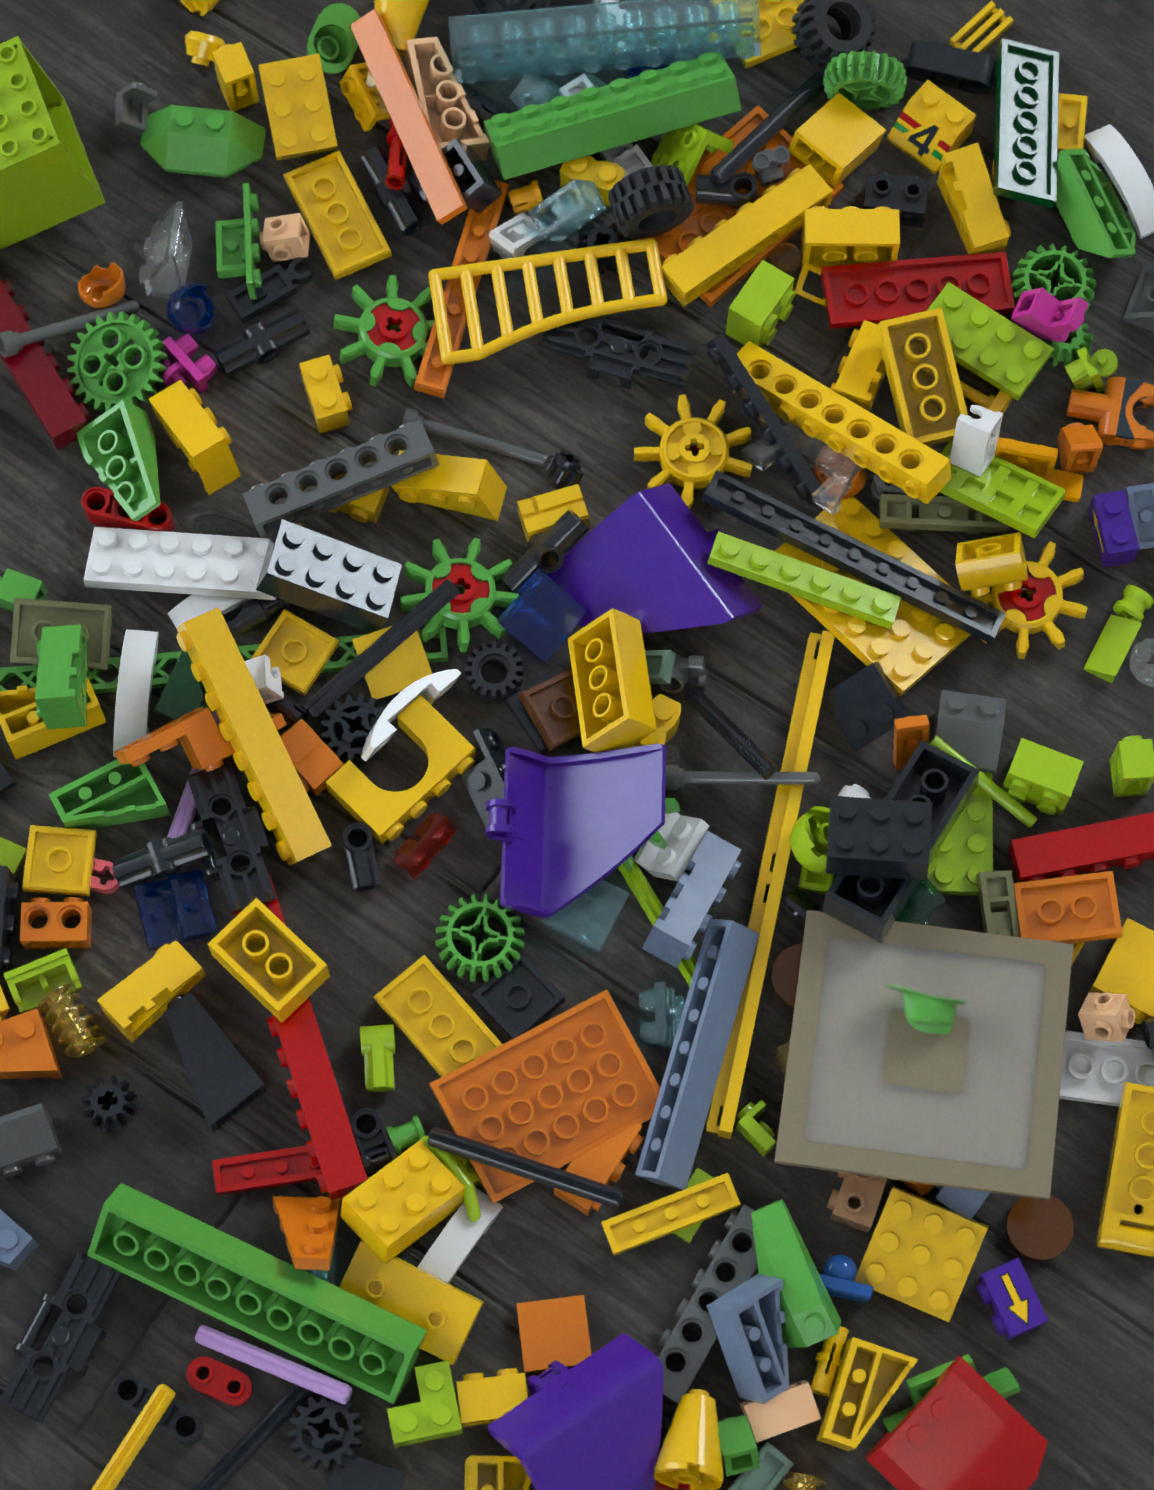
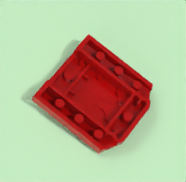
M958 1356L935 1380L937 1384L891 1433L887 1432L864 1457L897 1490H1027L1037 1480L1048 1441L961 1356Z

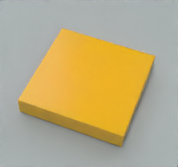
M284 609L251 659L264 654L268 656L271 669L279 667L281 683L305 696L339 646V640Z
M392 626L352 639L357 656ZM418 630L365 675L372 698L377 700L401 692L415 681L433 674Z
M30 825L22 884L23 891L89 896L97 838L96 830Z

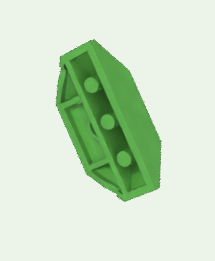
M170 105L147 115L146 131L142 133L140 145L165 172L227 178L245 169L253 162L256 163L263 159L267 130L234 111Z
M1063 149L1059 152L1057 163L1056 205L1067 225L1073 242L1080 250L1104 257H1132L1135 254V231L1110 180L1094 162L1088 159L1089 154L1085 149Z

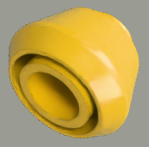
M190 31L185 35L187 55L192 56V63L209 67L210 61L214 62L212 52L225 45L223 39L206 33Z

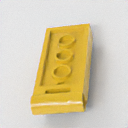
M1123 1082L1099 1220L1097 1247L1154 1257V1087ZM1137 1204L1141 1207V1211L1138 1214L1134 1212V1206Z

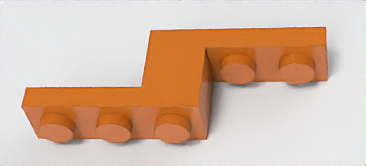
M198 707L114 751L119 764L131 763L132 767L148 761L150 759L149 753L157 749L163 752L178 745L177 739H179L192 768L205 769L206 772L222 766L224 764L222 759L235 753L230 741H226L223 738L210 709ZM270 713L277 731L287 725L281 713Z

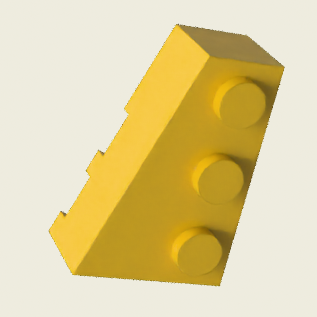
M400 450L398 455L403 454L405 451ZM436 454L439 466L390 485L399 495V498L405 502H419L495 521L499 519L507 490L506 484L486 459Z

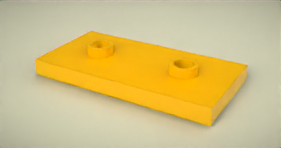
M340 150L283 174L284 180L335 281L392 256L391 250Z
M425 954L374 996V1000L440 1077L503 1045Z
M363 1240L360 1242L339 1288L428 1330L421 1349L444 1361H449L451 1365L455 1364L484 1303L482 1300L396 1256L384 1264Z

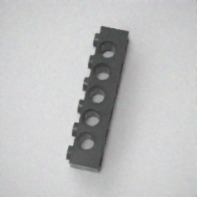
M419 420L417 422L405 423L397 430L385 435L373 436L368 442L356 447L344 448L337 455L327 459L315 460L308 467L298 471L286 472L278 479L269 483L257 484L242 494L260 537L265 538L273 534L282 519L299 524L439 466L423 423ZM405 449L403 454L393 455L395 451ZM370 461L376 462L372 467H364ZM338 474H346L344 478L334 480ZM309 486H317L311 492H304ZM287 498L284 503L275 504L278 499Z
M745 1204L740 1212L732 1211L724 1226L729 1230L724 1241L722 1242L719 1239L715 1241L707 1256L713 1259L707 1271L699 1270L691 1287L696 1289L690 1301L685 1298L682 1300L674 1315L679 1318V1321L673 1331L669 1328L665 1330L657 1345L662 1348L658 1359L663 1364V1399L676 1407L681 1396L687 1394L718 1338L710 1314L700 1308L699 1300L704 1296H712L717 1300L749 1280L758 1266L751 1213L755 1210ZM737 1237H745L749 1240L751 1249L745 1253L737 1252L732 1246V1241ZM727 1266L733 1270L735 1277L730 1282H722L716 1277L715 1271L719 1267ZM693 1325L699 1328L701 1338L696 1342L685 1340L682 1330L686 1326ZM677 1355L681 1357L685 1363L683 1370L680 1372L669 1371L665 1365V1360L669 1356Z

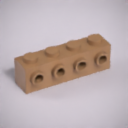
M838 1172L837 1177L843 1178L839 1191L832 1190L827 1209L833 1210L830 1220L869 1233L887 1178Z

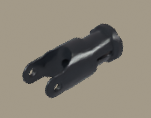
M278 598L276 600L250 599L241 604L232 614L224 619L230 632H232V636L236 637L243 632H249L269 622L270 617L284 609L290 611L292 606L291 603Z

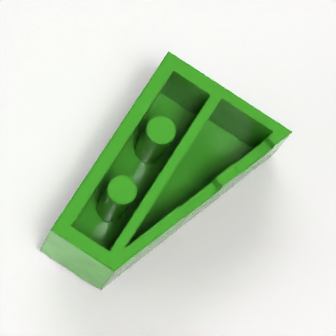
M82 625L42 627L41 640H37V655L39 659L35 692L38 718H43L47 729L87 726V638Z
M117 759L48 794L65 828L95 829L171 816L145 763L132 767L131 763L119 764Z

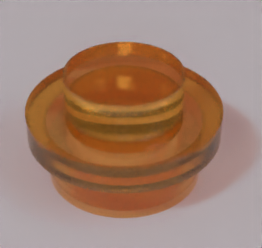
M790 242L780 243L771 253L770 257L771 264L785 273L795 271L800 266L802 259L799 248Z

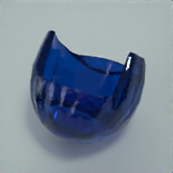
M197 282L187 283L171 293L166 305V315L170 323L178 331L188 334H202L213 327L212 321L215 318V306L209 294L204 292L208 288L207 285Z

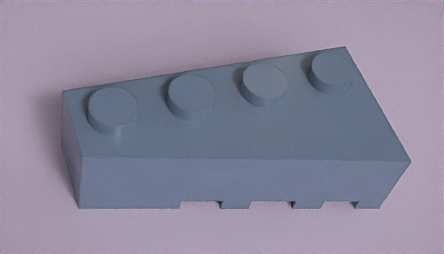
M706 831L685 872L682 874L642 947L643 950L676 968L682 958L689 961L698 944L693 941L696 932L699 931L703 934L708 926L709 919L713 917L707 914L712 904L717 907L719 906L727 889L722 887L725 879L733 880L742 864L736 860L741 852L740 848Z

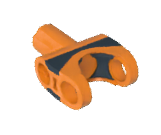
M1111 377L1107 379L1104 394L1071 389L1066 416L1099 422L1097 433L1103 444L1126 449H1150L1154 447V432L1140 425L1133 416V411L1138 408L1154 406V385L1125 377Z

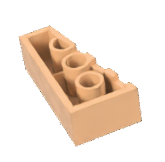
M429 37L407 40L404 53L406 72L441 150L454 138H457L473 148L481 161L486 160L490 141L486 133L483 134L478 124L479 120L474 110H471L465 98L466 94L462 85L458 84L453 74V68L438 38Z

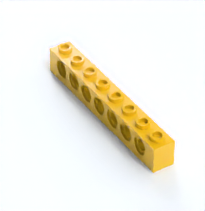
M750 341L737 353V356L773 412L781 420L799 427L809 437H816L826 443L834 452H841L851 458L859 467L867 468L876 473L884 482L892 483L901 488L909 497L917 498L928 504L951 480L950 459Z

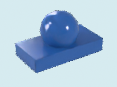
M837 1254L826 1261L824 1275H819L829 1296L863 1304L869 1302L873 1286L854 1282L857 1277V1266L850 1257Z

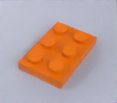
M1113 871L1013 883L1021 938L1073 944L1121 938L1123 935Z

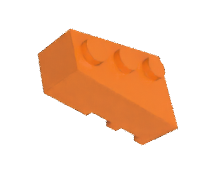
M37 1008L0 1021V1079H63L44 1019Z

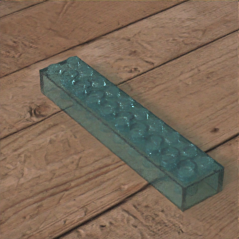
M630 0L449 17L450 49L458 83L472 84L478 81H504L509 78H535L543 75H567L576 72L594 73L600 70H626L631 67L642 66L657 67L677 61H691L709 52H720L724 59H748L753 56H761L758 0Z

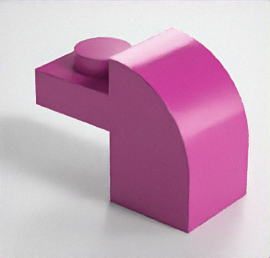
M1044 288L1022 292L1011 319L1037 337L1054 342H1066L1069 333L1077 331L1082 325L1089 303L1081 297L1059 301Z

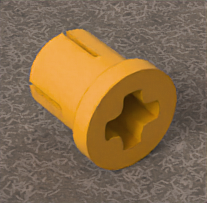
M537 179L532 180L530 185L508 191L515 215L539 208V211L545 209Z

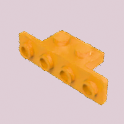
M998 437L995 456L1066 489L1063 500L1076 503L1080 501L1084 476L1054 469L1058 455L1057 448Z

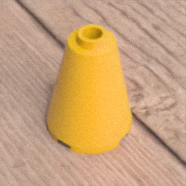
M374 0V8L380 13L401 60L404 57L407 40L415 39L429 0Z
M692 1389L689 1390L688 1394H684L680 1398L654 1467V1479L664 1485L678 1489L680 1482L689 1484V1490H717L721 1488L724 1475L716 1402L712 1397H709L707 1391Z

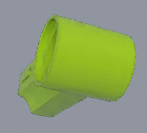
M394 1024L360 1026L361 1053L364 1056L366 1091L379 1093L395 1090L393 1054H396Z

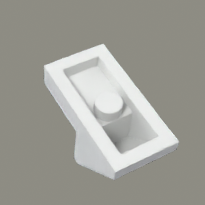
M521 213L491 230L489 239L493 251L502 258L521 257L527 248L543 239L547 230L525 213Z

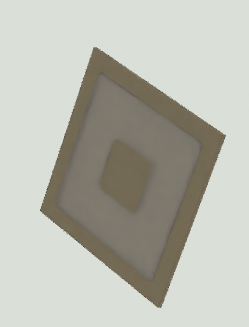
M807 910L774 1163L1050 1200L1073 944L897 921L894 922L883 942L880 943L824 912ZM886 985L903 987L933 997L962 1000L967 1002V1004L958 1005L949 1034L924 1033L916 1030L906 1019L903 994L887 988Z

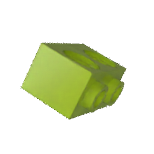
M1138 735L1127 736L1118 742L1109 760L1114 798L1147 795L1154 782L1152 739H1142V736Z

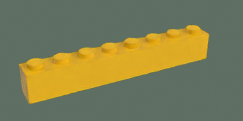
M219 607L183 622L176 628L179 646L184 652H188L192 660V673L198 682L202 681L207 692L205 694L207 705L211 711H216L220 719V732L226 741H230L235 751L233 758L236 766L240 771H244L248 778V791L253 800L259 802L263 810L261 817L264 825L269 831L272 830L276 837L277 843L275 845L280 858L283 861L286 860L290 866L332 846Z

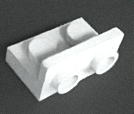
M677 812L665 814V824L658 831L668 845L663 850L647 841L640 847L635 856V861L654 877L679 881L709 825L700 818L682 816Z

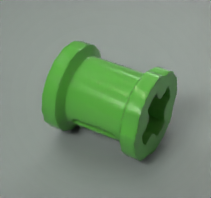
M417 1115L412 1117V1121L397 1127H386L396 1155H400L403 1149L413 1146L421 1137L426 1136Z

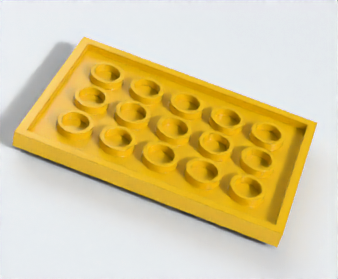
M854 496L847 499H837L814 518L949 585L890 529L879 528V519ZM786 542L775 550L777 553L875 587ZM790 594L866 666L879 662L884 674L899 697L905 694L971 636V634L903 600H900L894 623L891 629Z

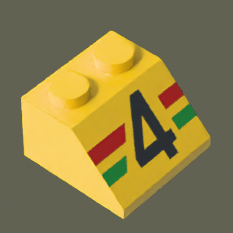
M927 80L908 101L889 132L887 140L935 175L940 169L943 154L957 150L972 133L976 114Z

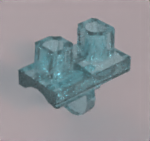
M655 982L654 989L639 993L641 1010L644 1012L655 1011V1021L641 1022L640 1038L645 1042L659 1043L666 1048H672L676 1036L675 1030L677 1031L684 1008V997H674V988L667 987L665 982Z

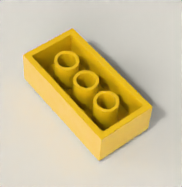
M937 308L880 321L876 331L900 430L926 446L953 441L958 417L961 414L968 415L943 309Z
M612 608L567 638L583 748L595 753L629 748L657 730L640 620Z

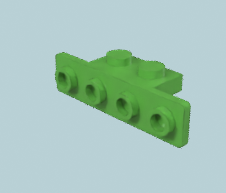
M243 183L244 218L215 221L217 274L219 279L246 276L250 300L257 299L256 288L262 287L260 268L256 269L255 262H261L259 243H255V237H260L258 218H254V212H259L257 193H251L250 184Z
M969 1354L962 1356L976 1371L974 1362ZM954 1360L905 1380L913 1406L884 1418L883 1424L887 1432L891 1433L937 1384L935 1380ZM1006 1367L982 1377L1004 1399L1020 1392L1018 1382Z

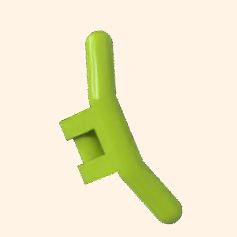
M429 1136L421 1137L420 1140L465 1186L463 1199L467 1217L471 1222L479 1221L481 1212L475 1187L480 1185L481 1182L469 1159L429 1146Z

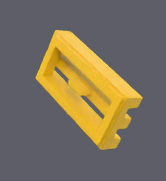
M990 1L950 39L949 44L952 47L967 50L999 21L1001 24L972 50L983 53L1013 25L1014 19L1010 16L1006 17L1004 15L1005 12L1001 8L999 10L995 8L996 4ZM990 14L992 15V16H991L979 29H977L965 42H963L962 44H960V42H961L966 36H968L981 22H983Z

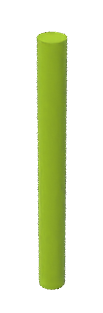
M937 735L930 741V745L975 767ZM981 771L979 772L978 787L1028 828L1036 822L1037 817Z

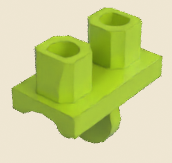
M1084 346L1077 350L1080 358L1064 367L1076 389L1085 391L1094 386L1097 392L1105 389L1101 377L1111 376L1118 368L1117 356L1109 349H1101L1096 351L1090 358Z

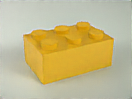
M320 54L259 64V74L277 161L337 150L338 145Z
M824 206L805 209L801 232V269L805 263L822 269V267L897 261L900 247L899 209H890L883 206L874 209H859L854 206H848L843 209H828Z
M257 898L208 943L212 956L281 1023L330 977L327 964Z
M419 1140L342 1199L340 1217L376 1256L386 1264L462 1205L465 1186Z

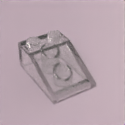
M176 201L152 226L151 236L145 238L144 256H147L146 265H141L139 283L144 285L146 296L184 299L192 239L183 202Z

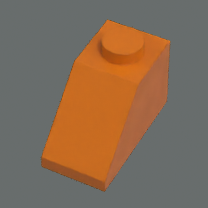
M1071 423L1062 427L1057 438L1062 471L1072 473L1094 472L1103 449L1102 440L1094 426Z

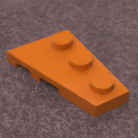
M273 1196V1207L275 1213L278 1214L280 1228L285 1234L287 1248L294 1268L330 1270L341 1211L340 1198L331 1201V1198L325 1196L316 1198Z

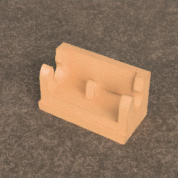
M805 1380L789 1385L788 1389L765 1404L750 1400L740 1403L743 1414L747 1416L756 1443L821 1419L810 1385Z

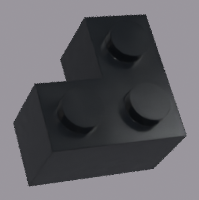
M454 138L442 149L462 197L469 208L480 214L502 195L501 190L473 148ZM415 173L410 179L423 200L429 203Z

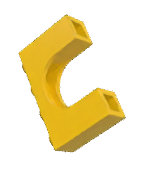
M421 695L397 716L398 726L424 751L428 758L427 771L419 783L404 791H386L374 785L350 760L326 781L327 791L359 823L367 825L372 832V836L381 845L387 839L393 841L404 830L403 825L411 817L414 819L418 818L427 809L428 805L426 803L435 795L437 797L443 795L452 783L450 781L458 773L462 775L469 770L475 763L473 760L475 758V747Z

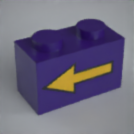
M1125 490L1093 495L1088 511L1102 567L1134 562L1140 548Z
M1019 1258L989 1270L978 1278L980 1283L976 1285L978 1294L984 1304H990L994 1316L991 1317L993 1326L999 1336L1004 1334L1007 1342L1044 1326L1048 1322V1318Z

